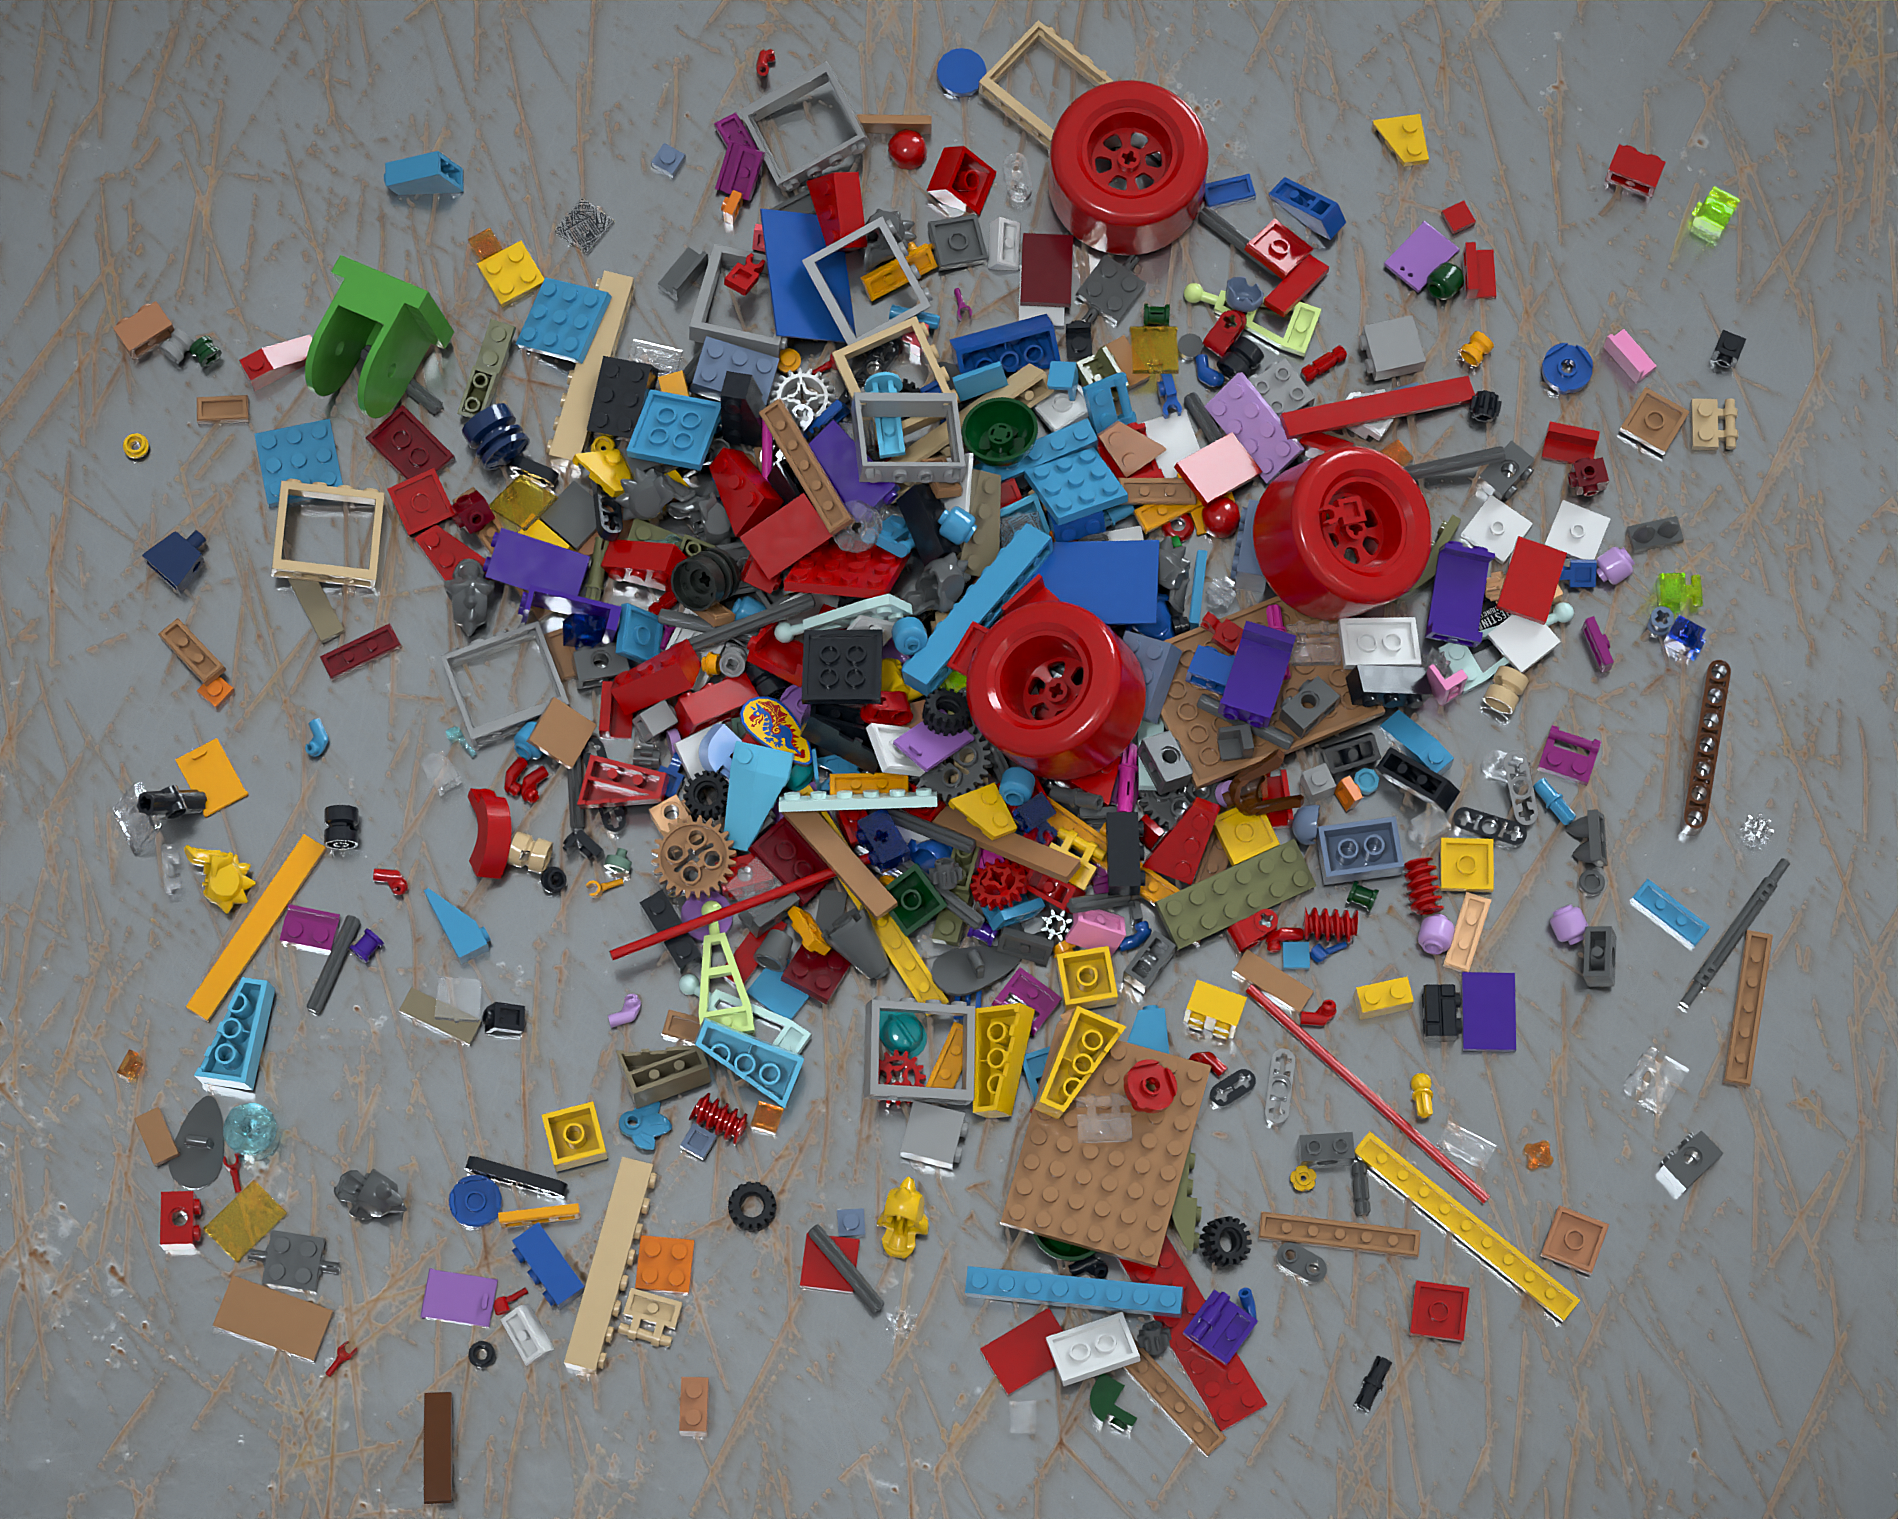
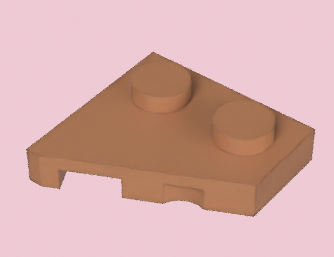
M1118 420L1097 434L1126 478L1166 451L1163 445Z

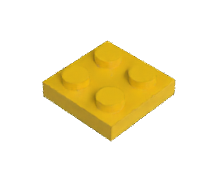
M522 241L477 263L478 269L502 308L541 288L544 277Z
M1235 807L1219 814L1213 826L1232 867L1280 845L1266 814L1245 816Z
M1441 838L1440 891L1493 892V839Z

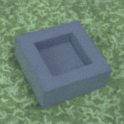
M663 143L651 161V167L673 178L686 159L684 153Z
M693 1123L680 1148L704 1161L717 1136Z
M864 1208L837 1210L839 1237H865Z

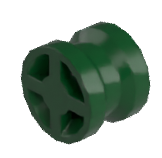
M208 335L196 340L189 349L193 356H197L201 367L212 365L222 354L219 347L213 345V340Z

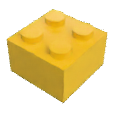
M1109 946L1056 954V967L1065 1012L1077 1006L1091 1009L1117 1004L1118 994Z
M1196 980L1186 1008L1184 1022H1187V1025L1195 1030L1202 1031L1204 1028L1212 1031V1034L1220 1039L1227 1040L1228 1037L1233 1039L1244 1011L1247 997Z
M593 1101L542 1114L556 1172L608 1159Z

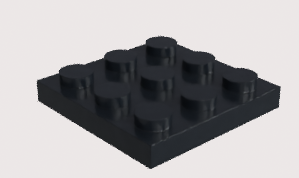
M804 630L802 704H881L883 630Z

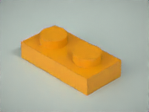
M793 906L787 912L792 920L791 926L801 935L803 939L801 942L807 950L825 955L831 949L821 937L822 932L810 913L796 906Z

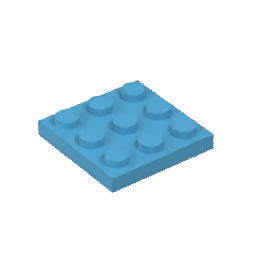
M545 277L516 345L528 351L583 364L612 296L605 291Z
M650 389L627 447V456L701 471L721 418V403Z
M330 419L254 434L269 508L278 506L281 481L297 479L306 484L323 482L331 487L343 485ZM288 495L287 504L315 498Z
M1094 447L1024 470L1026 481L1058 526L1128 502V493Z

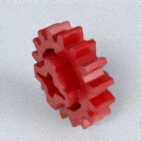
M998 858L995 859L992 865L988 861L985 862L986 868L978 867L977 872L979 875H972L971 877L973 883L970 884V888L975 902L979 901L982 908L988 905L989 911H992L995 906H998L1000 911L1003 910L1004 905H1008L1011 908L1013 907L1012 901L1020 902L1022 900L1020 894L1027 893L1025 886L1028 885V881L1023 867L1020 868L1016 862L1010 864L1007 858L1003 863H1000Z
M894 1050V1056L891 1057L885 1052L884 1060L879 1059L878 1084H880V1074L883 1073V1076L887 1079L884 1083L885 1085L925 1087L920 1082L926 1081V1075L919 1074L924 1070V1066H916L918 1061L916 1056L911 1060L908 1059V1051H905L903 1056H899L898 1050ZM902 1063L901 1066H892L891 1064ZM912 1071L915 1075L914 1085L908 1080ZM894 1075L895 1077H899L901 1075L902 1082L900 1083L899 1081H896L895 1083H892V1076ZM886 1100V1107H889L892 1102L896 1103L897 1109H900L901 1102H905L907 1106L911 1105V1102Z

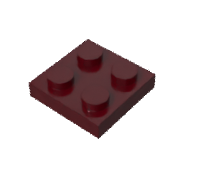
M801 944L782 974L781 981L827 1005L852 964L832 949L825 955H822L816 951L810 952Z

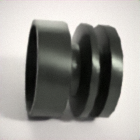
M707 548L677 563L671 575L672 591L676 599L685 608L692 611H703L733 596L740 583L739 568L734 558L719 548Z

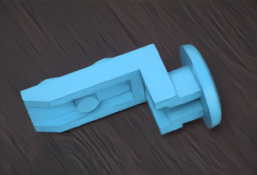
M880 372L870 376L865 381L864 390L870 393H899L903 384L898 375L890 372ZM875 417L880 459L906 455L901 417Z

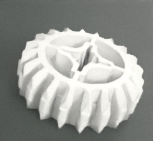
M799 367L797 374H793L789 370L787 372L788 378L780 375V383H773L774 391L769 393V398L772 400L768 404L770 405L780 398L785 403L787 409L791 411L796 405L801 404V393H803L806 405L812 409L822 406L815 413L816 419L837 400V395L833 394L835 388L833 385H829L828 377L821 379L822 373L820 371L812 375L811 368L807 370V373H802V369ZM806 386L814 388L820 394H817V392L808 391L806 389ZM797 387L795 393L787 395V397H784L788 391ZM807 409L804 412L798 411L800 417L796 422L797 425L802 420L808 421Z

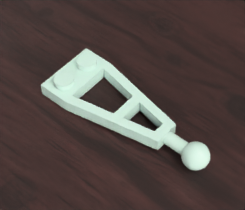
M885 594L804 619L803 623L791 625L790 623L782 622L776 626L774 634L779 642L788 643L795 635L803 634L804 630H838L848 628L859 615L897 622L899 619L904 618V616L913 614L912 605L891 594Z
M1566 602L1557 604L1553 613L1548 615L1545 624L1550 626L1556 622H1569L1574 616L1573 607ZM1497 626L1478 631L1483 632L1482 640L1489 639L1487 637L1488 633ZM1448 643L1438 649L1452 675L1462 669L1468 676L1463 694L1488 682L1494 677L1499 666H1508L1510 664L1503 657L1483 673L1467 646Z
M693 974L682 976L679 980L681 992L686 995L695 994L700 998L699 979ZM717 989L713 994L709 992L708 1012L717 1010L715 1007L720 1000L736 1007L743 1006L741 999ZM751 1004L753 1014L784 1027L773 1044L800 1054L812 1037V1034L786 1017Z

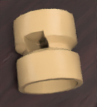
M1499 666L1492 679L1494 684L1489 685L1483 701L1499 712L1512 714L1519 702L1517 695L1523 694L1529 681L1524 674L1508 666Z
M518 831L511 843L507 863L520 868L527 865L529 871L542 874L548 867L553 851V842L541 838L535 841L532 835Z

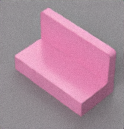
M1625 329L1615 336L1613 334L1607 336L1603 347L1636 384L1656 369L1657 365Z
M1434 664L1428 666L1426 672L1431 693L1440 706L1460 695L1468 679V676L1462 669L1444 679Z
M1100 909L1073 913L1074 924L1065 936V940L1067 943L1087 949L1109 946L1110 956H1112L1126 936L1125 919L1122 916Z

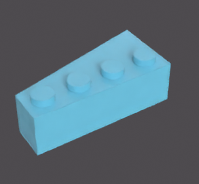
M241 978L227 1007L228 1011L216 1029L217 1034L211 1046H208L201 1066L197 1068L194 1074L199 1081L205 1084L253 1091L275 988L268 981Z
M704 1017L694 1041L695 1045L785 1108L803 1064L804 1057Z

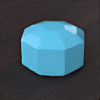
M1363 768L1356 772L1354 783L1359 786L1361 794L1370 795L1377 790L1379 777L1374 770Z

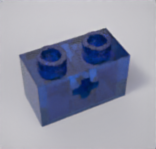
M886 808L880 809L857 821L856 838L861 846H866L869 851L867 855L870 863L874 868L878 867L882 874L910 860V849Z

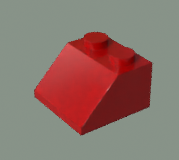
M965 146L944 147L926 191L945 205L971 214L980 215L997 171Z

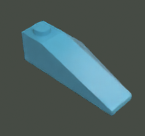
M736 741L730 768L724 832H729V837L725 841H734V846L731 848L749 852L748 848L752 846L758 836L770 809H773L779 793L789 781L794 753Z

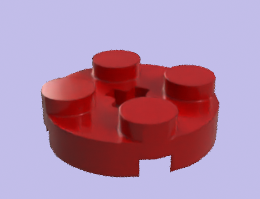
M1141 1060L1124 1075L1125 1094L1131 1102L1133 1109L1137 1112L1159 1113L1172 1103L1177 1093V1081L1174 1074L1168 1067L1164 1068L1159 1065V1062L1156 1060ZM1147 1081H1149L1150 1085H1155L1156 1088L1153 1092L1146 1088Z

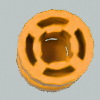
M1475 331L1470 336L1469 343L1464 344L1459 349V354L1468 364L1478 367L1483 361V356L1492 351L1494 344L1485 334Z

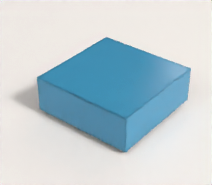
M1309 942L1282 943L1283 970L1310 969Z

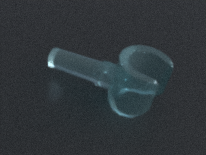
M669 534L665 539L645 540L644 542L674 544L677 541L682 542V540L675 534Z
M454 726L446 730V735L451 744L459 740L462 747L471 757L477 754L468 744L459 727Z

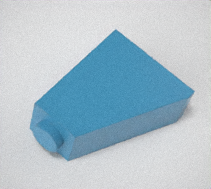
M439 151L385 163L384 182L387 188L398 195L463 192V168Z
M1157 1005L1144 1006L1143 1010H1138L1127 1043L1169 1054L1165 1008H1159Z

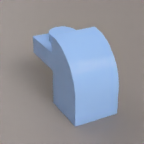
M714 724L703 737L699 747V759L705 771L717 772L719 770L718 774L729 782L732 762L729 756L734 752L736 741L742 742V740L725 724Z

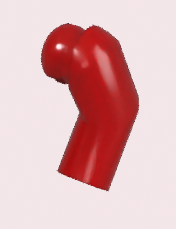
M374 868L373 881L387 882L395 895H402L407 891V881L398 870Z

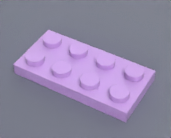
M1243 372L1237 373L1205 405L1207 411L1226 434L1233 432L1263 471L1260 476L1266 484L1271 483L1305 450L1296 438L1287 440L1280 418Z

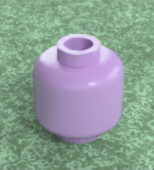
M1612 547L1597 558L1599 568L1596 569V572L1603 582L1609 580L1611 584L1616 585L1633 573L1632 566L1635 563L1624 547L1622 549Z
M1569 904L1552 912L1554 916L1550 919V924L1558 941H1568L1572 945L1584 939L1582 934L1585 933V927L1588 924L1579 907H1573L1572 904Z
M1434 914L1424 918L1418 935V942L1423 947V950L1434 955L1447 951L1451 947L1455 932L1453 923L1442 914Z

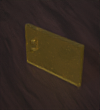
M1130 326L1133 374H1179L1177 326Z
M519 474L489 504V507L495 513L523 529V531H527L559 498Z
M253 1180L203 1229L238 1263L249 1252L250 1248L252 1249L287 1215V1212Z

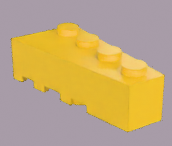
M1021 1003L975 1008L973 1113L988 1119L1012 1116L1035 1009Z
M1077 1006L1070 1016L1034 1109L1059 1119L1125 1030L1126 1026Z

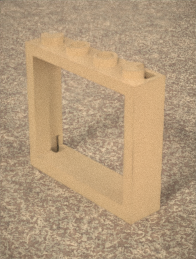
M1038 20L979 81V93L1050 150L1054 130L997 84L1037 41H1040L1095 87L1113 82V80L1107 76L1105 70H1099L1094 66L1093 61L1087 55L1078 53L1071 42L1066 39L1062 40L1056 35L1052 27L1048 28Z
M915 316L832 352L834 362L852 400L854 392L861 391L847 360L914 331L941 392L956 393L955 389L950 390L947 381L950 378L945 367L940 368L936 359H939L940 356L935 345H929L926 339L930 335L924 322L919 323ZM956 393L957 403H960L959 397ZM862 417L864 428L872 445H878L876 424L873 417ZM910 417L903 420V437L946 417Z
M297 479L281 481L271 576L374 588L377 574L384 493L374 488L356 490L348 485L331 487L323 482L306 484ZM288 495L375 505L369 570L282 560Z

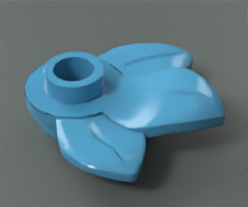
M655 1102L638 1109L635 1107L633 1111L623 1113L618 1124L620 1131L624 1135L631 1137L637 1147L645 1150H654V1137L666 1134L672 1129V1125L665 1116L658 1114L660 1102ZM634 1120L637 1124L631 1126L628 1124V1121Z

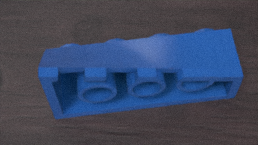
M1047 313L949 340L954 363L960 374L998 361L1001 362L1003 370H1006V372H1016V370L1022 369L1029 363L1041 370L1050 369L1051 361H1061L1054 325Z

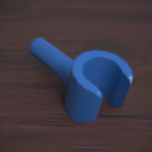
M1344 941L1324 949L1319 943L1311 949L1309 954L1315 962L1320 963L1330 954L1346 948L1347 944Z

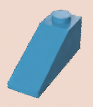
M1400 710L1396 711L1379 726L1409 758L1439 775H1443L1451 768L1454 757L1436 738Z
M431 889L424 890L426 898L461 965L489 951L487 942L491 941L484 926L479 928L475 920Z

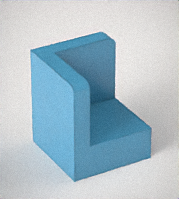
M1051 361L1047 381L1048 389L1067 390L1069 400L1075 401L1079 380L1076 362Z

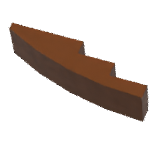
M452 1392L424 1394V1504L452 1503Z

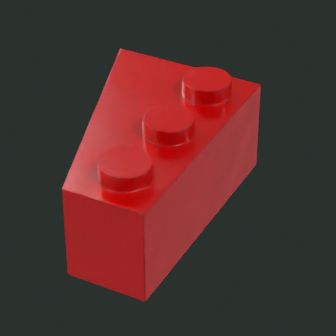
M834 172L806 181L826 246L865 226L859 172ZM866 235L836 252L856 251L866 248Z
M685 639L631 670L619 673L615 677L610 691L626 716L692 689L701 668V661L688 639Z

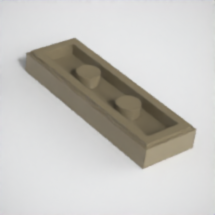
M287 578L322 644L345 633L319 582Z
M412 987L399 1009L400 1013L468 1046H471L482 1025L481 1020Z

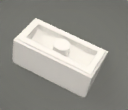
M998 217L990 222L989 269L1014 271L1019 269L1021 223Z
M529 1304L518 1306L500 1319L526 1366L554 1350L550 1339Z

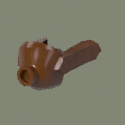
M1277 749L1260 762L1240 772L1230 783L1228 791L1222 794L1227 807L1235 806L1245 816H1258L1278 810L1301 808L1304 804V796L1301 794L1260 801L1259 787L1266 780L1264 775L1278 769L1284 760L1285 754L1280 749Z

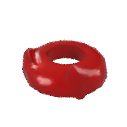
M1188 514L1178 518L1185 523L1183 530H1173L1170 522L1161 527L1162 534L1165 537L1178 535L1180 542L1189 540L1194 532V522Z

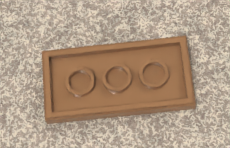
M232 1275L213 1327L315 1362L334 1311Z

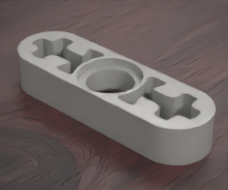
M1511 750L1504 757V767L1515 818L1523 825H1530L1538 818V808L1527 757L1520 750ZM1512 755H1517L1518 759H1523V763L1519 764L1520 773L1526 771L1527 776L1518 775L1512 779L1510 778V773L1515 774L1514 766L1508 764V761L1512 760ZM1518 780L1526 781L1529 785L1527 793L1523 795L1515 793L1513 789L1514 783ZM1531 796L1532 801H1527V806L1529 810L1533 809L1534 813L1530 815L1529 820H1525L1524 816H1519V812L1523 811L1522 802L1516 804L1515 799L1522 800Z
M1288 1049L1275 1051L1270 1064L1264 1117L1273 1126L1284 1124L1289 1114L1295 1056ZM1281 1056H1286V1061L1290 1062V1064L1288 1063L1285 1066L1284 1075L1279 1074L1280 1063L1276 1062V1060H1280ZM1281 1080L1285 1082L1287 1091L1283 1094L1275 1093L1272 1089V1084L1275 1081ZM1286 1099V1103L1280 1102L1279 1111L1284 1113V1115L1274 1119L1273 1114L1269 1113V1111L1274 1110L1276 1100Z

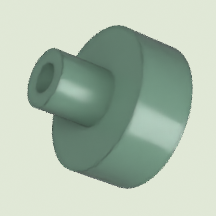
M618 848L616 855H607L604 867L620 874H629L632 862L626 859L628 851Z

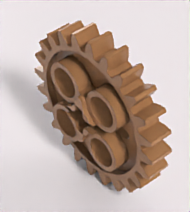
M688 815L687 823H683L680 818H677L678 826L675 827L673 824L668 823L670 831L668 833L663 830L660 831L663 840H654L655 844L659 847V849L651 850L652 854L658 857L651 860L652 865L659 866L653 871L654 875H663L659 879V884L662 885L668 882L666 891L670 892L675 888V896L677 898L682 892L685 893L687 901H689L691 894H695L698 901H700L701 893H705L708 898H711L710 890L713 889L720 893L718 885L721 883L727 886L728 882L725 876L733 877L734 875L729 867L737 865L736 861L730 859L737 856L735 850H729L734 846V841H725L729 837V832L720 833L722 829L720 823L713 828L711 818L706 824L703 823L701 815H699L696 822H693L691 815ZM699 834L704 837V841L700 845L690 843V839L694 835ZM709 844L714 845L712 848L702 852ZM673 850H679L683 853L682 857L677 861L668 858L669 853ZM692 853L695 856L698 855L699 861L695 863L694 860H690L689 855ZM710 855H715L720 860L717 865L709 866L705 863L706 858ZM683 866L679 872L674 871L677 867ZM693 870L698 873V877L694 881L689 882L684 879V875L688 871Z

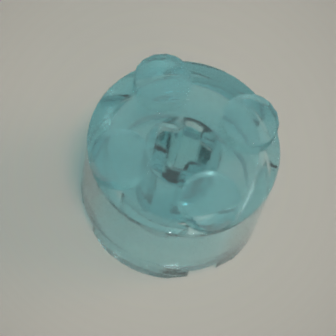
M246 1103L234 1107L224 1122L223 1135L231 1151L238 1155L241 1160L247 1162L262 1161L279 1146L281 1139L280 1127L270 1110L260 1104ZM255 1128L257 1132H254L252 1137H249L247 1132Z

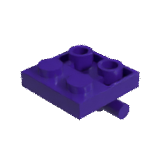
M1214 1289L1183 1331V1335L1227 1366L1256 1326L1258 1320L1231 1302L1228 1294L1223 1291L1219 1293Z

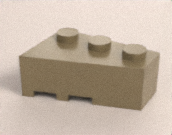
M696 1045L666 1047V1050L650 1051L649 1048L641 1049V1052L625 1053L624 1050L616 1051L620 1070L636 1109L711 1082L707 1061L702 1049Z

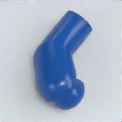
M1205 354L1197 355L1195 360L1199 380L1212 387L1223 385L1224 375L1209 367L1208 356Z
M1147 921L1135 924L1137 933L1123 939L1118 947L1120 952L1139 947L1146 941L1152 932Z

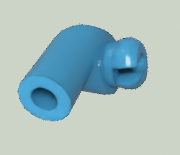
M319 718L308 723L314 736L309 744H306L305 751L313 757L321 755L329 741V737Z

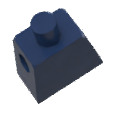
M197 530L187 539L175 531L146 551L142 557L154 572L181 595L204 564V558L198 549L207 540Z

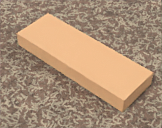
M1466 892L1455 926L1452 944L1447 951L1443 967L1459 972H1469L1490 907V899Z

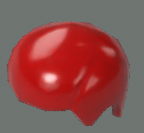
M904 129L895 133L888 142L890 158L895 161L900 169H915L921 166L927 158V147L924 138L916 131Z
M1221 497L1205 506L1201 514L1204 530L1215 538H1227L1233 535L1240 524V511L1237 504L1228 497Z

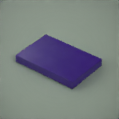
M1462 972V1051L1516 1052L1515 973Z

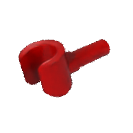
M832 353L829 361L814 369L812 375L819 371L822 373L830 368L838 370Z
M235 1154L236 1162L233 1165H228L227 1158L224 1156L223 1163L226 1170L231 1174L235 1193H240L242 1190L238 1176V1170L241 1168L239 1157Z
M526 1287L507 1297L497 1298L493 1305L495 1314L499 1316L510 1312L508 1303H512L528 1293Z
M349 1341L344 1342L338 1347L336 1360L325 1372L329 1377L332 1376L344 1360H349L356 1354L357 1347L351 1353L345 1351V1345Z

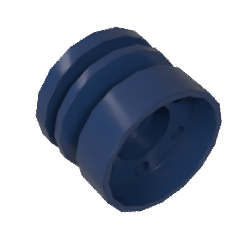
M498 403L485 408L474 415L462 428V435L471 448H477L476 456L481 460V464L486 470H494L508 464L517 455L520 456L530 444V439L527 434L523 433V428L518 424L514 425L516 418L505 403Z

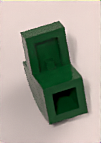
M1104 1373L1099 1375L1092 1387L1089 1397L1090 1413L1101 1427L1109 1418L1112 1420L1110 1424L1121 1431H1125V1429L1132 1431L1137 1422V1417L1115 1405L1124 1391L1125 1385Z

